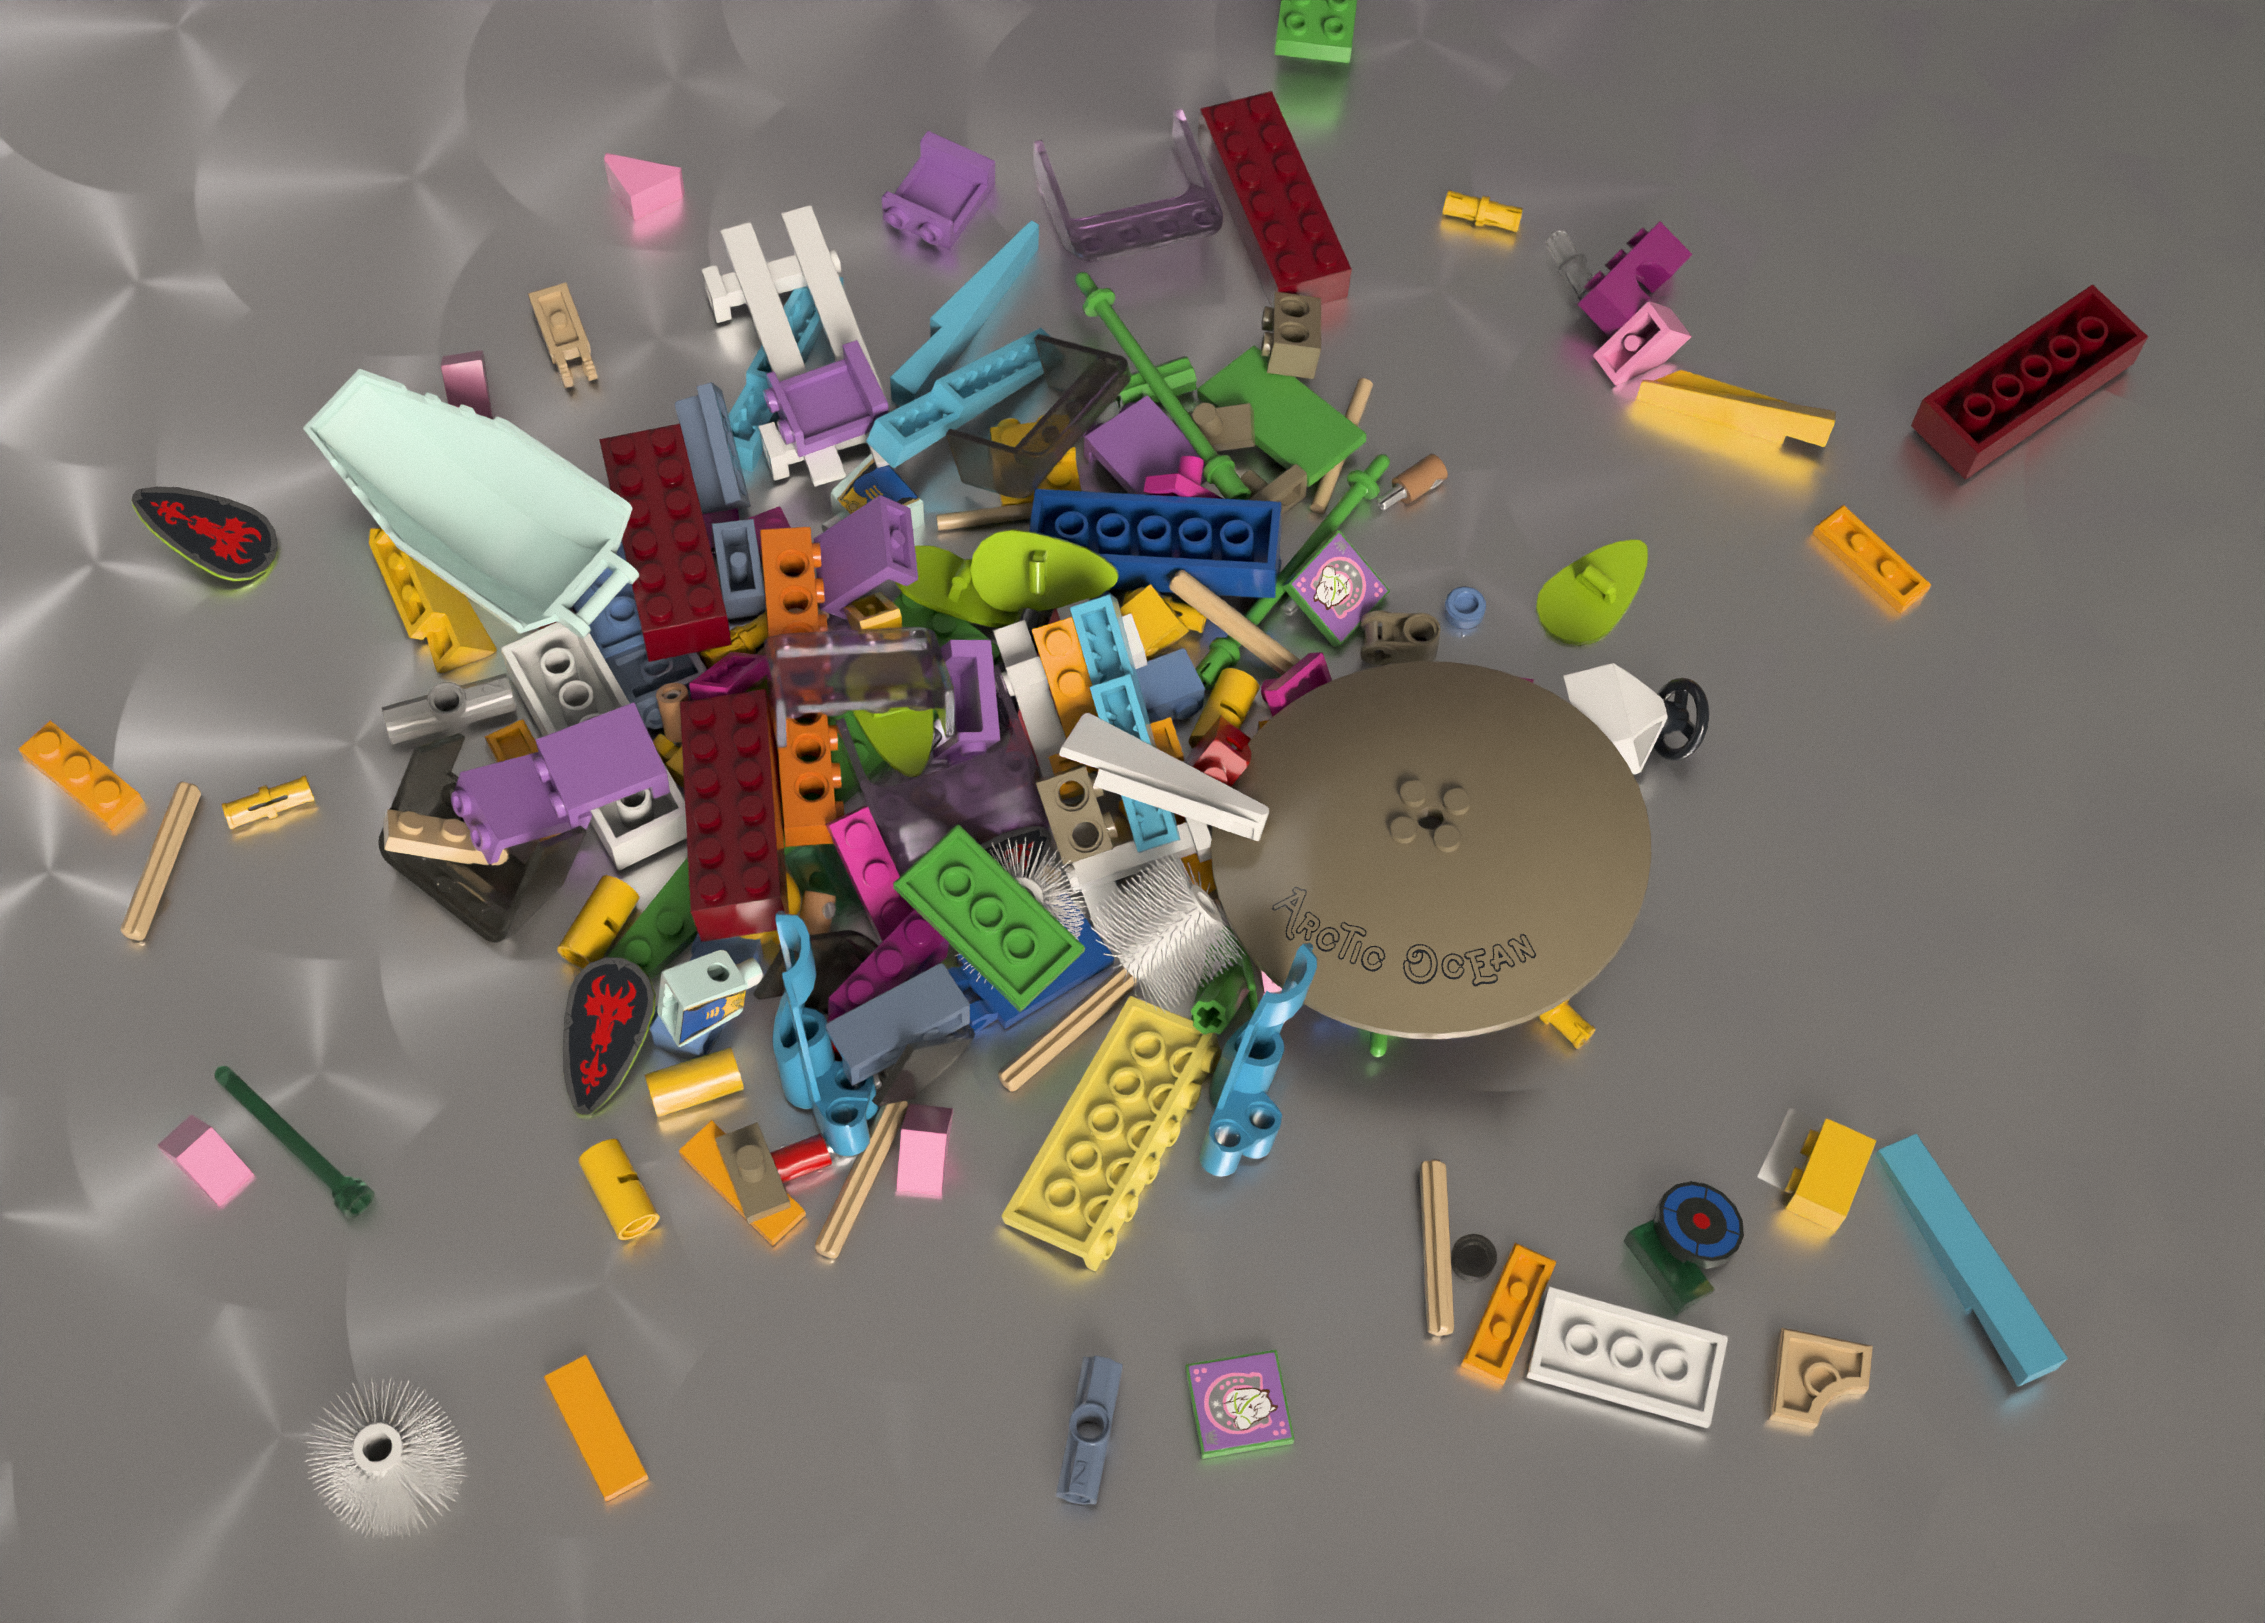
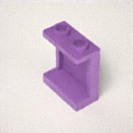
M927 131L920 141L921 156L894 194L886 191L882 196L883 220L897 229H905L922 237L930 244H938L951 250L995 186V161Z
M858 340L842 345L843 360L780 382L774 371L766 373L768 389L763 390L765 402L771 414L778 412L781 421H778L777 424L785 445L792 443L799 458L867 434L871 431L877 418L889 413L888 402Z
M1148 395L1136 403L1131 402L1125 405L1118 415L1104 424H1096L1084 436V458L1089 463L1097 459L1129 494L1148 495L1144 493L1146 477L1178 473L1180 457L1194 456L1200 458L1182 431ZM1202 473L1201 485L1204 484V483L1207 481V480L1204 478L1203 473Z
M881 495L813 539L814 543L820 542L821 567L816 568L817 578H823L825 603H819L820 610L847 620L843 608L888 579L905 586L918 580L911 508Z
M950 640L924 661L925 678H949L954 736L933 750L934 760H947V765L963 766L973 763L975 757L986 754L988 748L1000 741L991 640Z
M634 702L536 739L539 756L533 758L535 769L542 783L550 781L554 792L549 794V798L555 814L558 818L566 816L571 829L580 826L579 815L647 788L650 789L654 799L670 793L667 771Z
M538 752L460 772L454 792L451 795L452 806L455 813L459 817H463L470 830L471 841L475 849L482 852L488 864L498 862L502 850L511 846L561 833L565 842L570 844L582 840L592 817L591 812L588 811L579 815L580 826L571 829L566 816L561 818L556 816L549 798V794L554 792L550 781L541 782L533 763V758L539 756Z

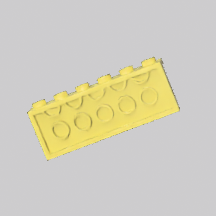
M1130 996L1001 1215L1004 1223L1082 1257L1086 1267L1096 1271L1102 1260H1108L1114 1252L1117 1244V1234L1124 1221L1129 1222L1133 1218L1139 1203L1138 1197L1145 1184H1151L1155 1179L1160 1166L1159 1159L1166 1147H1171L1176 1142L1181 1129L1180 1122L1187 1110L1194 1109L1201 1095V1085L1207 1074L1215 1072L1222 1054L1216 1033L1204 1035L1193 1026L1194 1021L1165 1009L1162 1010L1160 1007H1154L1150 1003L1146 1005L1145 1001Z

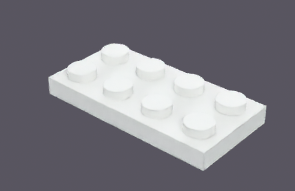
M1548 1287L1527 1378L1708 1428L1712 1420L1728 1336Z

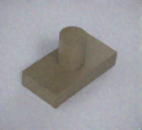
M1201 403L1195 407L1194 411L1188 412L1216 452L1255 446L1254 410L1250 403L1215 408L1210 403Z
M1297 464L1293 465L1270 484L1253 470L1247 471L1240 478L1251 492L1249 500L1281 502V516L1306 497L1307 473Z
M758 1122L715 1138L717 1148L748 1224L791 1207L790 1200Z

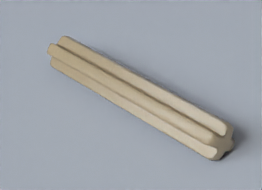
M1185 570L1178 571L1170 581L1169 588L1172 592L1280 675L1286 673L1300 661L1299 658Z
M179 782L174 789L120 927L123 936L129 939L142 941L146 938L201 796L198 786L192 783Z
M1124 966L1119 967L999 1070L998 1078L1005 1088L1011 1092L1016 1091L1134 989L1133 976L1129 972L1124 982L1127 973Z
M888 1094L885 1097L869 1130L870 1143L864 1151L857 1155L815 1242V1248L819 1254L831 1259L838 1257L906 1115L908 1102L902 1097L894 1094Z
M1440 1160L1423 1161L1419 1167L1426 1322L1429 1333L1434 1336L1452 1334L1454 1331L1447 1173L1445 1163L1440 1162Z

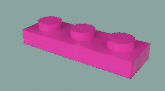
M862 806L825 825L878 940L883 942L914 908L893 888V883L900 877L868 806Z

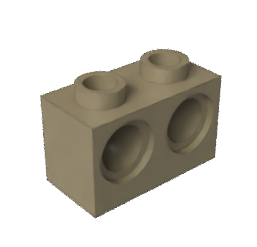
M1274 292L1271 307H1264L1261 330L1268 331L1264 332L1261 344V356H1267V373L1314 379L1321 352V298Z
M1085 764L1035 780L1061 859L1064 857L1062 860L1063 865L1067 862L1070 864L1112 850L1113 846L1110 839L1118 836L1110 812L1101 814L1096 799L1104 795L1102 788L1094 786L1097 772L1088 773ZM1067 781H1076L1083 786V797L1075 804H1066L1059 798V789ZM1082 822L1092 823L1097 828L1096 839L1088 845L1078 844L1073 839L1074 828Z

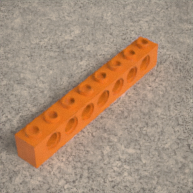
M810 527L761 529V556L785 847L833 844L825 824L844 815L843 801H835L834 789L841 788L840 763L831 762V751L838 750L837 726L828 725L827 713H835L833 687L825 688L824 676H831L830 651H821V640L828 639L826 614H818L817 603H825L823 578H815L814 568L821 567L820 542L812 543ZM790 572H796V573H799L800 575H798V576H787V575H785V574L790 573ZM792 608L803 609L802 612L793 613L788 610ZM803 644L807 647L804 649H794L791 646ZM798 681H807L811 684L807 686H797L794 683ZM801 718H810L814 720L812 723L802 724L797 722V720ZM805 755H812L818 759L812 762H805L800 758ZM808 793H816L821 796L817 800L803 798Z

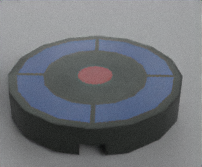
M1689 1181L1674 1185L1659 1200L1654 1218V1229L1661 1244L1674 1258L1683 1263L1688 1260L1696 1263L1698 1268L1708 1269L1722 1266L1738 1251L1744 1237L1743 1220L1736 1205L1723 1192L1708 1184Z

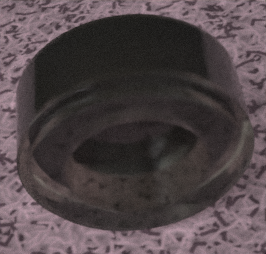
M1479 1234L1462 1236L1456 1241L1451 1251L1452 1270L1459 1278L1468 1282H1480L1488 1278L1497 1262V1252L1493 1243Z

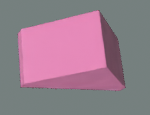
M606 153L604 162L608 184L634 221L683 198L685 190L681 168Z
M483 350L443 356L441 370L448 404L460 407L463 404L473 408L476 414L493 419Z
M918 1104L908 1105L901 1129L897 1191L942 1195L953 1108Z
M192 1114L157 1145L218 1206L222 1205L254 1175L211 1126Z

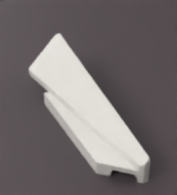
M1090 713L1082 715L1061 747L1059 756L1099 769L1094 783L1096 787L1258 842L1261 838L1269 814L1267 806Z

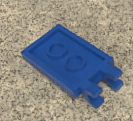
M1068 908V909H1062V910H1070V909H1077V908ZM1086 918L1080 920L1084 924L1078 926L1082 930L1078 931L1081 935L1077 937V940L1085 947L1084 952L1021 1012L994 987L992 988V985L962 955H957V964L960 967L956 966L947 970L962 993L971 987L980 999L970 1004V1023L965 1025V1028L971 1036L977 1034L997 1019L1004 1029L1010 1027L1114 964V956L1103 955L1113 954L1107 946L1100 943L1104 942L1096 931L1091 928L1092 926Z

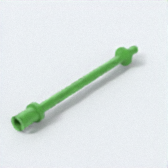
M1079 272L1075 276V282L1086 297L1085 303L1082 306L1084 313L1089 317L1099 316L1199 457L1204 460V478L1208 483L1214 484L1225 499L1248 500L1251 492L1235 472L1233 460L1228 455L1217 454L1112 308L1116 298L1115 293L1110 288L1099 289L1089 274Z
M1380 454L1376 456L1364 472L1355 470L1347 475L1350 489L1278 574L1276 598L1259 597L1244 617L1258 626L1286 592L1282 585L1332 532L1338 529L1362 498L1371 500L1379 495L1380 490L1376 481L1389 467L1390 459L1387 455ZM1230 635L1222 638L1216 637L1209 645L1210 651L1195 668L1202 683L1206 681L1204 685L1206 691H1210L1214 687L1223 669L1235 666L1241 658L1239 650L1241 644Z

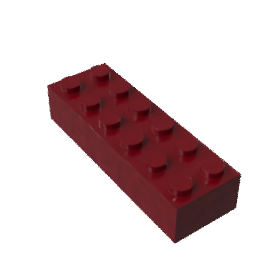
M1269 91L1200 108L1199 143L1270 307L1274 292L1321 298V304L1347 298L1352 268L1273 92Z
M2092 284L1923 398L1911 427L1966 480L2133 365L2148 336Z
M680 423L599 439L609 488L626 500L633 508L621 541L626 561L640 575L631 586L648 661L652 662L732 645L727 613Z
M761 689L680 702L690 910L701 942L776 931V913L784 911L785 914H789L775 720L766 690Z

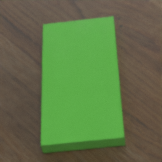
M1252 346L1197 389V398L1203 403L1212 404L1215 408L1250 403L1254 410L1255 444L1285 469L1288 470L1295 464L1301 467L1307 473L1308 487L1366 442V433L1294 376L1267 373V356H1261V350L1256 346Z
M959 824L893 883V888L1019 1012L1029 1005L1085 950V947Z

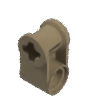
M1372 611L1362 616L1361 627L1365 631V645L1360 650V656L1366 663L1386 665L1433 661L1437 656L1441 628L1437 619L1427 613ZM1415 637H1424V638H1426L1428 641H1423V642H1421V641H1417V640H1415V639H1413V638H1415Z

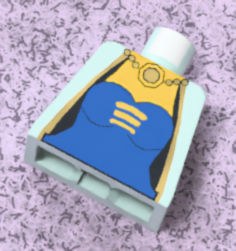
M870 454L831 491V508L834 517L823 523L821 528L823 532L881 495L911 508L914 530L924 525V503L890 465L877 468L873 456Z
M718 950L662 971L657 1013L678 1048L738 1016L743 1011L746 990L764 981L762 969L754 958L735 965L727 951Z

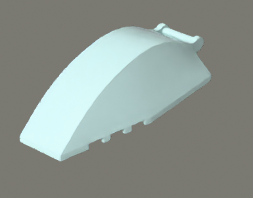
M358 369L303 427L306 434L397 548L519 634L547 624L559 622L575 635L584 639L591 631L589 625L627 583L633 584L640 576L631 564L616 555L633 509L632 506L619 495L506 419L497 416L494 420L476 414L471 407L463 404L460 407L444 403L437 395L428 392L425 395H421L407 390L402 383ZM606 568L613 571L612 575L576 615L569 610Z

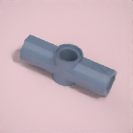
M1096 1355L1093 1357H1083L1056 1491V1497L1070 1503L1081 1505L1097 1503L1123 1364L1117 1363L1111 1358ZM1084 1422H1094L1101 1427L1102 1433L1095 1438H1085L1078 1433L1077 1428Z

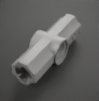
M506 673L461 686L452 682H442L435 685L428 695L381 707L392 744L439 731L446 735H458L464 732L472 722L517 710ZM448 706H457L455 709L451 711H442L444 708Z

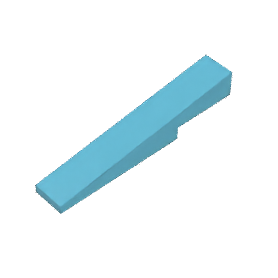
M1031 220L930 318L931 338L890 377L891 400L901 407L931 392L936 380L947 375L1039 249V225Z
M839 276L841 284L843 286V277ZM808 286L794 289L783 307L804 364L823 328ZM763 346L760 347L746 372V385L728 415L741 468L750 472L754 471L763 452L759 426L775 422L776 425L779 419L778 412L770 413L763 395V390L768 389L766 373L772 372Z
M1039 328L936 380L931 392L877 418L866 442L888 464L896 468L1063 362L1068 353L1042 328Z
M1109 594L1070 607L1092 682L1090 690L1098 717L1156 748L1117 598ZM1121 795L1139 853L1181 840L1173 812Z
M1917 1133L1879 1149L1876 1152V1156L1964 1309L1967 1311L1973 1308L2017 1387L2057 1370L2068 1359Z

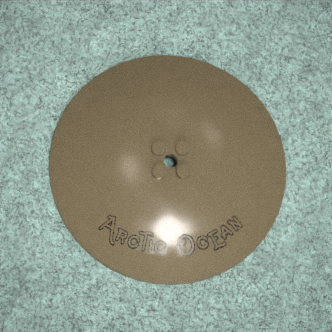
M1418 661L1369 668L1337 678L1313 689L1290 703L1272 717L1248 743L1252 752L1250 763L1231 786V788L1269 808V814L1259 842L1212 826L1211 857L1218 899L1228 925L1241 947L1257 967L1277 986L1283 989L1297 950L1302 944L1311 943L1313 945L1312 952L1317 957V969L1303 1004L1329 1018L1352 1027L1383 1035L1414 1039L1461 1038L1499 1031L1550 1011L1577 994L1599 975L1628 938L1641 911L1648 887L1651 865V831L1647 809L1639 785L1623 756L1602 730L1576 707L1553 692L1528 680L1503 671L1454 662ZM1425 817H1435L1442 824L1436 829L1429 830L1421 827L1418 822Z

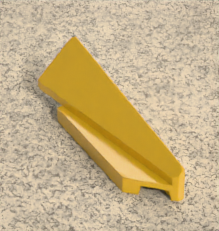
M1684 370L1676 371L1654 381L1642 380L1636 398L1639 401L1783 444L1785 437L1789 436L1825 447L1836 420V412L1832 410L1792 404Z
M380 525L379 528L370 529L368 543L407 633L413 639L423 640L427 637L434 666L438 673L449 672L488 657L497 651L496 646L463 593L397 548Z

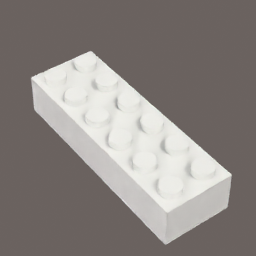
M556 622L501 648L507 672L543 737L630 704L590 633L582 639L561 623ZM664 763L663 765L668 775L670 793L654 799L650 789L647 788L590 811L592 814L590 822L617 871L687 838L685 799Z

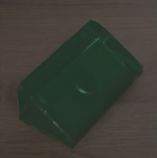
M834 843L798 846L785 856V861L802 896L804 891L836 896V911L834 917H832L831 924L864 910Z
M1654 1219L1635 1227L1627 1233L1624 1243L1677 1315L1715 1291L1702 1271L1696 1267V1263L1688 1260L1683 1263L1674 1258L1664 1248L1655 1232Z

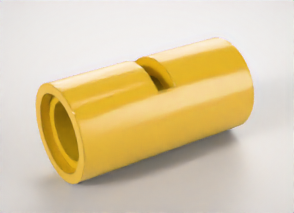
M1234 668L1222 670L1188 739L1192 749L1220 715L1238 729H1241L1260 688L1258 682L1251 675Z
M603 875L558 945V953L569 963L581 969H584L589 963L602 959L640 899L638 893L624 881L613 876Z
M731 1047L644 1074L657 1117L744 1090Z
M618 1139L601 1141L582 1153L578 1162L618 1239L629 1240L635 1238L656 1225L660 1217Z

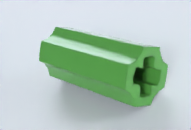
M1187 356L1155 365L1176 396L1197 390L1195 371ZM1139 371L1111 380L1112 396L1119 411L1125 405L1131 402L1136 403L1147 395L1154 403L1160 402Z
M1239 964L1226 966L1227 969L1221 966L1222 973L1220 970L1216 972L1218 976H1213V980L1211 979L1209 985L1206 986L1190 1010L1194 1018L1193 1026L1204 1035L1208 1033L1221 1034L1250 991L1247 987L1243 967Z

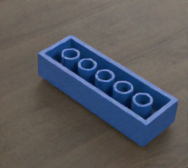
M1035 489L1029 532L1067 540L1086 547L1104 557L1116 567L1119 574L1118 581L1110 589L1135 591L1141 587L1146 588L1151 584L1158 592L1174 593L1170 590L1169 583L1178 571L1185 570L1216 595L1276 598L1282 531L1281 502Z

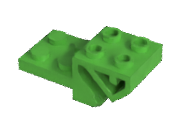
M1281 0L1275 55L1350 63L1357 0Z

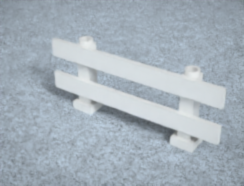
M809 205L781 213L795 255L774 261H765L751 222L721 230L723 241L735 271L720 275L717 265L701 269L705 292L716 322L719 323L732 319L730 308L747 303L770 368L775 372L779 382L806 373L805 364L778 294L808 286L836 362L844 359L842 345L858 340L883 392L837 273L841 272L837 252L835 249L828 250L812 206ZM895 404L888 405L889 412L897 409ZM775 422L759 426L762 449L774 481L790 476L788 465L805 460L814 486L846 478L837 451L865 443L870 434L869 432L799 458L792 443L785 445ZM868 444L877 468L890 465Z
M1089 598L1058 608L1057 612L1060 620L1072 617L1070 607L1088 602ZM1132 614L1122 616L1135 668L1138 669L1148 665L1145 650ZM1023 620L993 630L1007 670L999 673L1007 698L1016 696L1042 776L1046 777L1054 774L1048 757L1060 753L1066 737L1048 688L1050 686L1041 658L1037 656L1027 624ZM1083 794L1063 800V802L1075 804L1082 799ZM1185 817L1186 823L1177 825L1181 838L1179 841L1139 853L1133 840L1115 846L1112 850L1066 866V873L1069 874L1067 875L1068 879L1079 875L1070 879L1069 882L1073 883L1071 884L1072 888L1076 887L1072 889L1073 891L1085 890L1082 893L1085 896V901H1087L1086 904L1091 919L1094 921L1095 930L1105 938H1109L1095 924L1097 923L1103 930L1108 932L1093 913L1104 922L1103 917L1113 929L1112 925L1104 917L1106 915L1100 904L1109 911L1103 899L1113 907L1109 898L1111 897L1119 905L1114 896L1115 893L1120 897L1115 880L1139 873L1141 870L1144 871L1146 866L1154 873L1150 863L1159 870L1155 859L1159 864L1166 865L1174 876V872L1166 863L1165 865L1159 858L1160 855L1167 863L1166 858L1168 856L1173 870L1180 878L1181 876L1174 868V866L1177 868L1176 862L1185 876L1186 873L1179 857L1182 858L1196 853L1200 863L1212 859V838L1207 824ZM1082 822L1073 830V839L1081 845H1088L1097 837L1096 826L1089 822ZM1168 872L1170 878L1175 882L1171 874ZM1151 874V876L1153 877V879H1154V880L1156 881V883L1160 886V883H1159V882L1156 880V878ZM1160 880V882L1162 883V885L1167 889V887L1165 886V884ZM1095 907H1097L1101 911V913L1103 914L1102 917L1097 912ZM1111 909V911L1114 913V915L1116 916V918L1119 919V917L1116 915V913Z

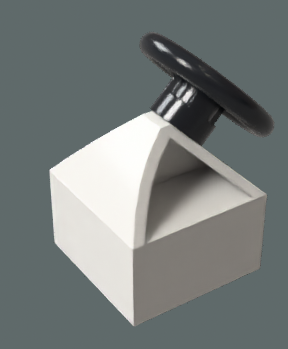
M1614 663L1564 675L1570 704L1593 721L1613 742L1633 774L1641 773L1653 747L1661 757L1670 761H1680L1691 756L1700 747L1705 738L1709 724V704L1703 689L1691 679H1673L1666 683L1656 694L1643 682ZM1675 693L1674 701H1668V699ZM1688 693L1693 697L1696 705L1695 725L1689 720V712L1686 709ZM1673 732H1681L1688 741L1682 747L1674 749L1665 743L1664 738Z

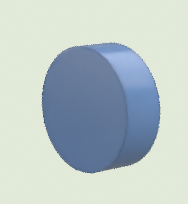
M1466 586L1453 589L1447 595L1444 605L1445 618L1451 625L1460 629H1471L1479 625L1484 618L1486 610L1484 596L1478 590Z

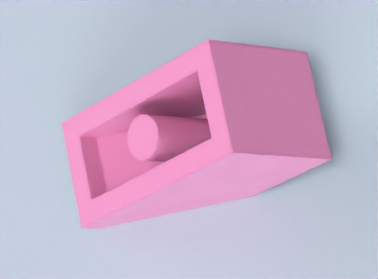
M1648 301L1593 356L1615 385H1619L1664 364L1692 336L1671 308Z

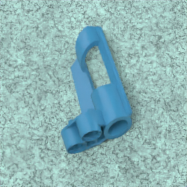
M778 911L776 913V926L787 972H782L785 992L780 1000L775 1017L773 1049L782 1090L787 1101L795 1107L803 1109L812 1108L818 1128L835 1153L842 1156H854L864 1151L869 1145L870 1134L867 1120L872 1118L879 1108L874 1076L872 1075L852 1086L843 1071V1061H836L832 1040L826 1032V1024L828 1023L826 1018L817 1010L805 1007V1002L813 991L816 979L815 959L809 932L804 921L799 916ZM793 950L800 954L797 962L795 961Z
M1311 943L1302 944L1297 950L1281 993L1277 994L1266 991L1253 1016L1233 1033L1224 1046L1209 1086V1096L1216 1109L1199 1153L1201 1166L1212 1175L1223 1177L1235 1172L1242 1154L1249 1158H1262L1271 1151L1282 1123V1113L1268 1097L1267 1093L1285 1050L1284 1041L1280 1036L1282 1026L1303 1005L1317 969V957L1312 952L1313 945Z

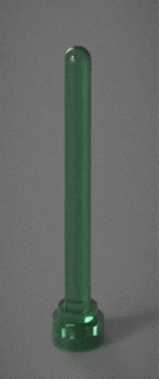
M220 1066L215 1070L214 1077L216 1081L332 1190V1197L335 1199L334 1206L347 1218H355L369 1207L374 1199L375 1192L362 1179H354L351 1176L345 1177L228 1066Z

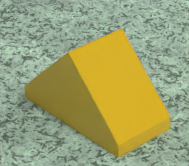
M882 592L857 599L843 608L862 655L875 649H898L903 646L900 609Z

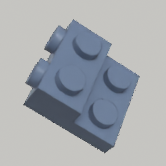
M644 643L605 659L629 703H635L645 727L652 729L663 727L656 699L657 690L669 683H680L686 686L689 698H691L689 683L707 670L697 652L649 662Z

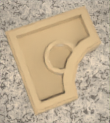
M1781 1328L1778 1332L1768 1420L1815 1429L1823 1409L1831 1400L1846 1394H1865L1869 1389L1873 1346Z

